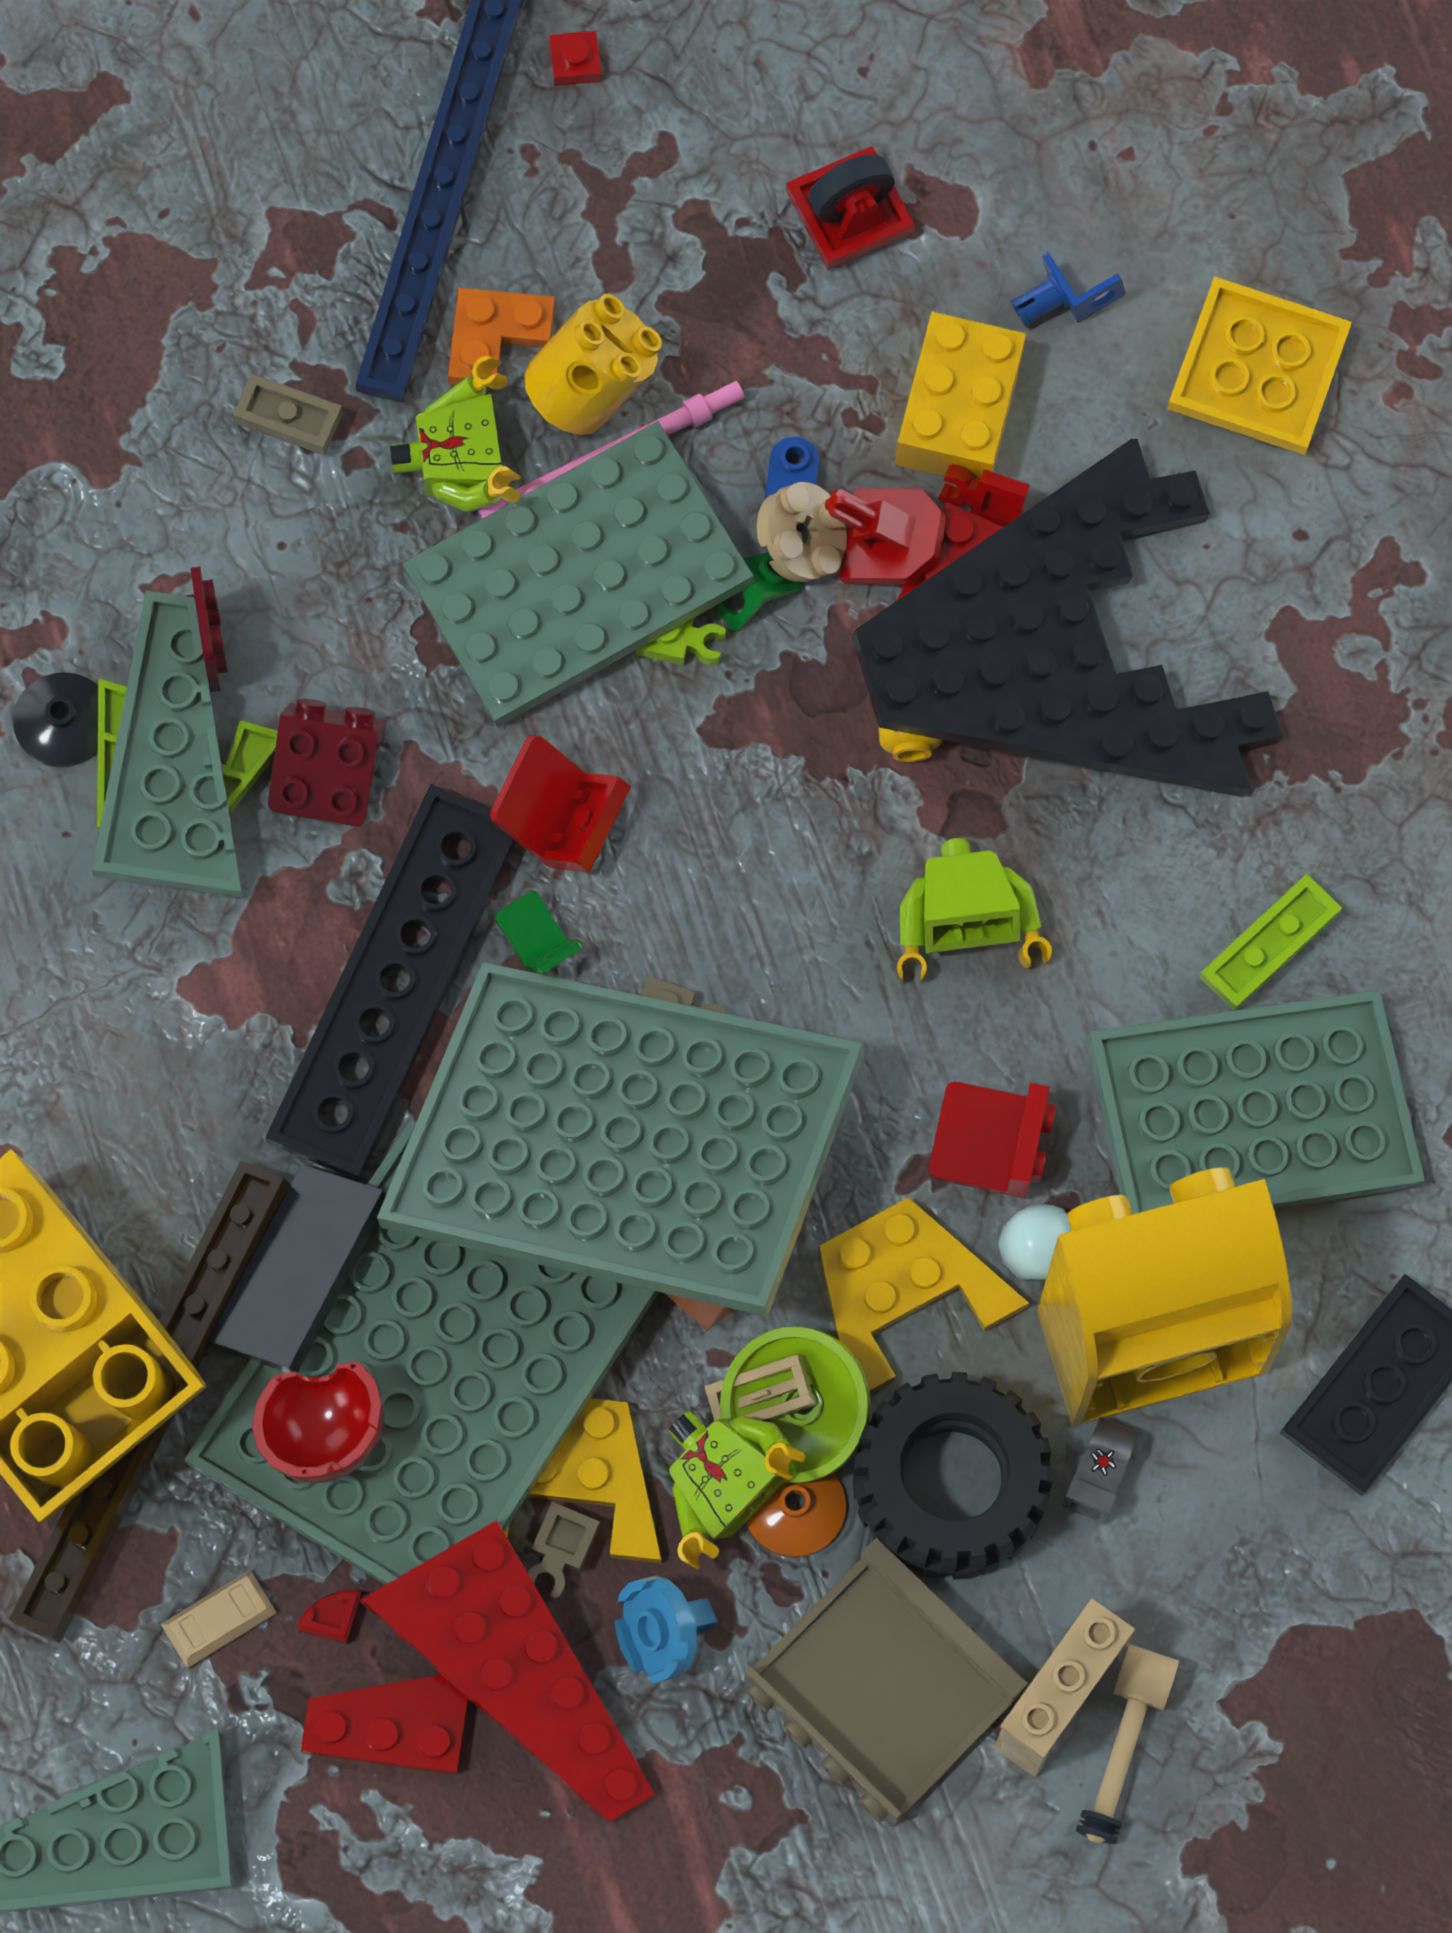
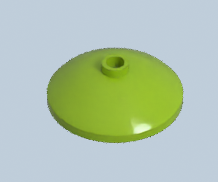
M807 1327L778 1328L750 1341L730 1364L723 1381L720 1398L721 1419H735L798 1398V1390L754 1405L738 1408L739 1397L794 1379L792 1370L738 1387H734L738 1374L796 1354L804 1356L807 1363L804 1368L806 1374L811 1377L813 1385H810L812 1394H815L818 1404L813 1406L808 1414L800 1410L768 1421L778 1426L792 1448L805 1453L806 1457L802 1463L791 1459L790 1462L797 1470L792 1474L793 1478L791 1480L785 1481L789 1483L818 1480L841 1468L850 1460L861 1445L859 1443L864 1426L869 1424L871 1400L869 1386L864 1371L856 1357L843 1343L833 1336Z

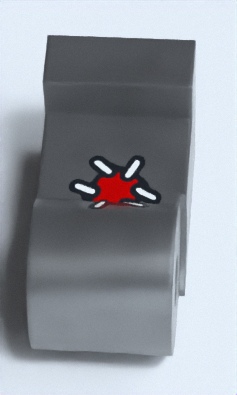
M1100 1417L1088 1448L1083 1452L1062 1507L1106 1524L1139 1432Z

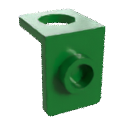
M769 552L744 559L754 576L755 583L742 590L745 605L740 613L734 612L729 607L727 599L714 606L733 632L742 630L766 601L797 593L804 587L802 582L790 581L774 571L769 564L770 561H774Z
M535 890L528 891L494 915L495 921L528 972L543 974L583 947L580 940L565 938Z

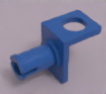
M1047 252L1042 255L1045 270L1048 273L1046 275L1048 280L1021 296L1011 299V303L1018 317L1021 316V322L1025 327H1028L1030 323L1061 305L1065 309L1069 308L1076 321L1080 322L1123 297L1125 289L1123 280L1119 274H1116L1076 297L1050 253ZM1109 291V292H1108L1106 295H1104L1103 297H1101V298L1095 300V299H1096L1098 296H1100L1101 294H1103V293Z

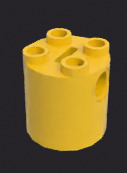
M604 294L598 300L588 301L578 308L532 358L524 374L526 392L536 410L546 421L558 429L575 435L593 434L604 426L654 373L658 362L657 352L662 347V340L653 328L646 326L636 314L625 308L619 298L611 294Z

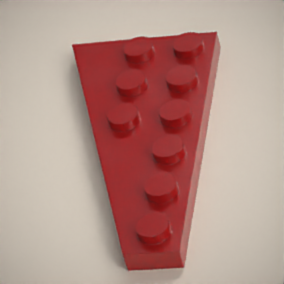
M497 1520L359 1600L372 1613H375L388 1624L404 1642L411 1645L435 1666L442 1676L496 1724H500L519 1741V1744L526 1751L538 1758L556 1774L563 1784L606 1822H611L655 1795Z

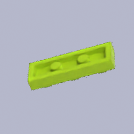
M1306 874L1204 968L1199 978L1232 1011L1238 1010L1339 916L1342 907Z

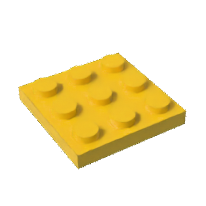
M1214 276L1172 391L1167 410L1306 455L1352 322Z

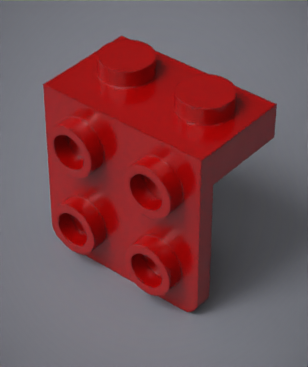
M529 735L525 739L491 809L490 818L494 824L547 867L590 873L594 862L599 857L606 837L621 811V806L631 786L619 776L585 773L542 736Z
M956 1081L950 1082L945 1088L928 1168L929 1175L935 1180L1026 1199L1030 1181L1040 1183L1046 1152L1037 1151L1040 1133L1050 1134L1053 1125L1056 1104L1047 1103L1050 1086L1030 1082L1027 1096Z

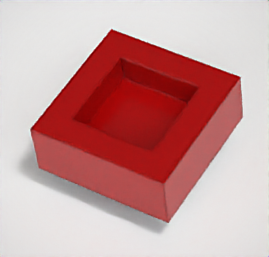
M597 31L549 35L554 86L601 82Z

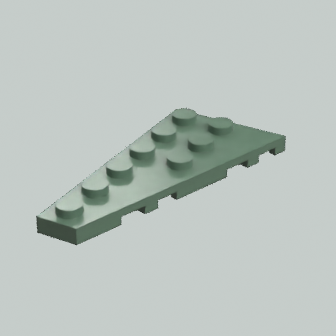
M146 591L92 866L93 876L243 898L209 682L201 646L195 598Z
M219 1728L201 1735V1738L179 1748H172L158 1754L156 1758L130 1770L118 1772L47 1804V1807L30 1815L9 1821L1 1825L2 1827L0 1828V1914L233 1889Z

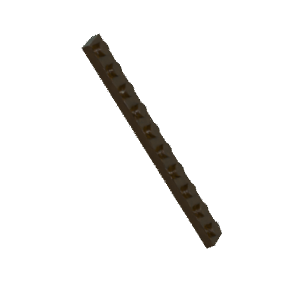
M240 1161L159 1321L196 1370L210 1345L207 1341L290 1186L285 1177ZM174 1415L67 1503L9 1618L14 1624L57 1643L61 1642Z

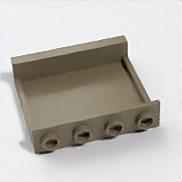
M877 1538L862 1551L861 1559L754 1667L750 1665L744 1673V1680L749 1684L745 1692L750 1699L765 1712L773 1708L787 1721L782 1728L797 1745L805 1749L810 1744L824 1758L820 1765L835 1782L843 1786L848 1781L862 1795L858 1800L861 1807L877 1822L881 1823L886 1818L893 1826L922 1799L1019 1699L1028 1685L1015 1670Z

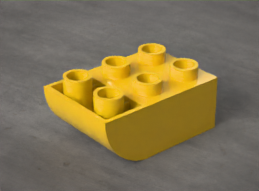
M10 1149L0 1158V1474L37 1521L42 1524L207 1387L202 1377L170 1334L41 1175Z
M1213 1168L1188 1175L1172 1183L1169 1186V1191L1173 1204L1133 1214L1128 1196L1115 1195L1087 1202L1074 1208L1067 1214L1071 1231L1058 1235L1037 1314L1072 1427L1097 1421L1100 1417L1108 1418L1269 1373L1291 1327L1292 1302L1282 1240L1265 1179L1235 1187L1229 1168Z

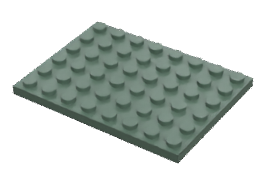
M482 962L377 1219L381 1228L768 1317L865 1055L863 1043Z
M409 1121L367 1185L382 1189L387 1194L415 1123ZM377 1221L298 1374L306 1377H325L336 1371L337 1364L356 1361L362 1364L376 1381L383 1407L384 1421L380 1440L362 1466L348 1475L326 1483L302 1482L281 1474L271 1467L256 1447L252 1422L256 1402L270 1379L277 1374H284L286 1372L251 1360L184 1460L190 1467L386 1585L496 1520L505 1532L659 1292L381 1228L379 1221Z

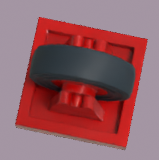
M873 146L786 183V192L827 270L914 233L915 224L894 187L893 174L885 159L878 156Z

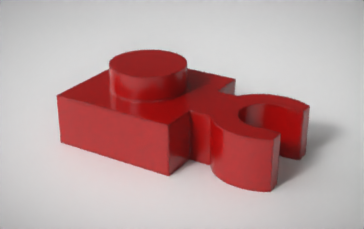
M951 464L944 476L943 481L947 483L943 486L939 500L945 504L949 502L956 506L962 504L972 506L971 513L1004 527L1022 515L1030 485L985 469L980 479L973 477L966 468Z

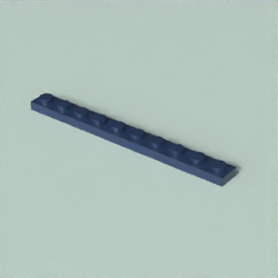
M471 0L356 380L357 392L404 403L523 0Z

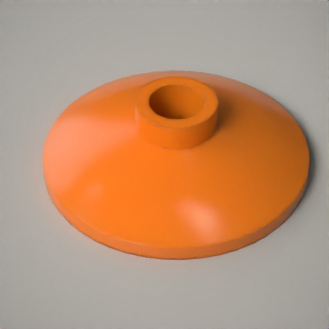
M834 1473L809 1482H784L745 1523L754 1539L762 1547L774 1554L791 1558L813 1555L826 1548L837 1537L843 1526L846 1515L844 1489ZM791 1494H799L804 1498L805 1505L802 1509L794 1511L786 1506L785 1499Z

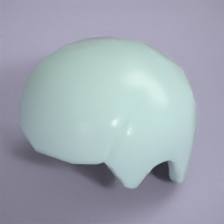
M1048 1204L1031 1205L1016 1212L1003 1225L998 1242L1003 1264L1021 1280H1046L1058 1235L1071 1231L1067 1218L1068 1213L1063 1208Z

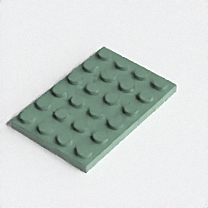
M659 421L520 497L517 502L502 507L402 563L409 579L497 728L755 583L752 572Z
M1380 990L1090 1031L1086 1036L1120 1195L1128 1196L1133 1214L1173 1204L1169 1191V1186L1172 1183L1188 1175L1220 1167L1230 1169L1235 1187L1265 1179L1274 1209L1417 1188L1425 1182Z

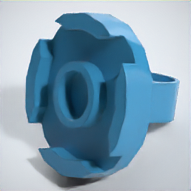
M657 1575L628 1583L620 1592L617 1600L618 1603L624 1601L623 1618L615 1620V1631L620 1650L629 1667L635 1673L645 1671L651 1677L648 1681L653 1683L683 1676L693 1663L697 1649L696 1636L718 1625L709 1598L687 1602L682 1591L669 1579Z

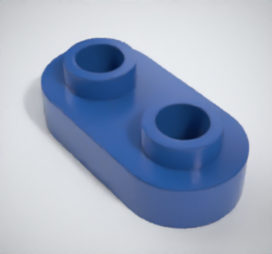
M788 437L779 441L774 446L770 455L765 499L769 495L775 494L780 488L798 482H808L816 485L819 455L811 442L801 437ZM791 454H797L803 458V461L799 464H791L786 458ZM803 523L796 525V531L798 532L806 528Z

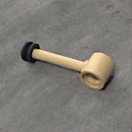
M1131 1644L1127 1647L1113 1694L1121 1696L1128 1701L1093 1811L1082 1810L1080 1816L1085 1820H1079L1083 1825H1077L1076 1832L1086 1836L1090 1842L1096 1844L1102 1842L1116 1844L1117 1838L1113 1834H1119L1115 1829H1121L1122 1823L1114 1819L1113 1816L1147 1708L1154 1707L1164 1710L1179 1660Z

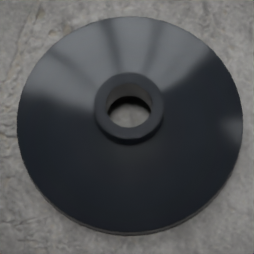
M62 672L41 677L23 691L14 708L13 728L19 745L27 755L44 765L71 767L88 761L98 753V685L82 675ZM59 707H65L70 710L69 715L62 720L54 719L52 717L53 711Z

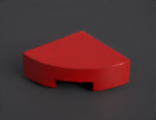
M340 1590L321 1598L305 1610L298 1622L297 1631L348 1645L360 1605L359 1600L362 1598V1592Z

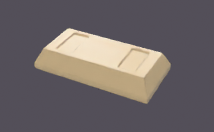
M248 1570L163 1622L161 1626L188 1669L273 1617L277 1612L251 1570Z

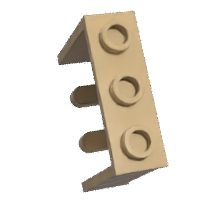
M1091 1598L1001 1724L998 1739L992 1747L1033 1777H1036L1045 1762L1049 1750L1113 1660L1115 1658L1119 1660L1125 1652L1135 1628Z

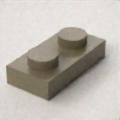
M251 373L234 411L233 419L234 423L325 455L343 411L341 405Z

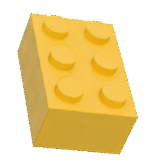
M931 311L897 441L895 465L943 477L951 464L966 468L973 477L980 479L984 469L991 472L994 471L1023 357L1026 333Z

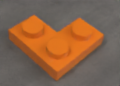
M458 288L448 384L456 385L472 374L473 365L480 357L490 356L500 360L502 344L543 348L552 335L555 297ZM499 366L492 370L491 375L499 373Z

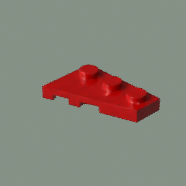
M441 1674L309 1698L301 1753L458 1775L469 1699Z

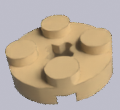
M798 482L780 488L775 494L769 495L764 500L758 513L757 537L760 547L767 546L769 554L774 559V561L769 562L774 571L794 582H807L837 572L841 566V560L846 549V526L843 522L829 515V511L825 509V501L830 498V494L815 484ZM803 523L806 527L808 538L805 543L802 542V534L796 531L797 524Z

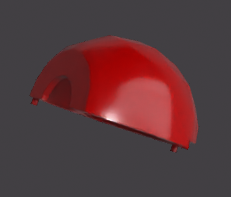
M355 1361L337 1364L336 1371L325 1377H306L297 1372L275 1375L270 1379L256 1402L252 1429L258 1451L275 1470L302 1482L326 1483L348 1475L362 1466L380 1440L384 1412L376 1381L362 1364Z

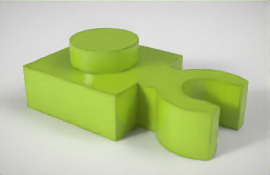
M694 617L637 649L636 655L684 666L686 654L691 653L695 654L697 659L703 664L716 666L720 664L721 652L709 650L704 644L711 639L725 641L727 629L718 624H707L701 628L693 627Z

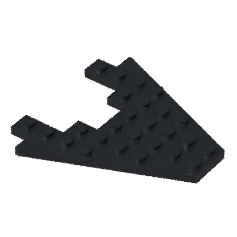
M1130 439L855 629L852 641L879 728L1234 796L1246 795L1251 786L1239 751L1278 744L1283 737L1269 692L1176 709L1163 665L1116 674L1090 593L1093 590L1129 584L1134 576L1122 538L1203 523L1207 520L1210 512L1196 470L1150 479L1138 439Z

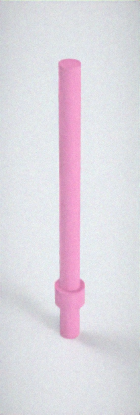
M737 381L704 397L699 393L683 401L681 408L515 490L520 492V497L657 421H659L667 436L689 425L696 428L712 420V414L744 399V393ZM500 498L499 502L478 509L477 513L480 519H483L510 503Z

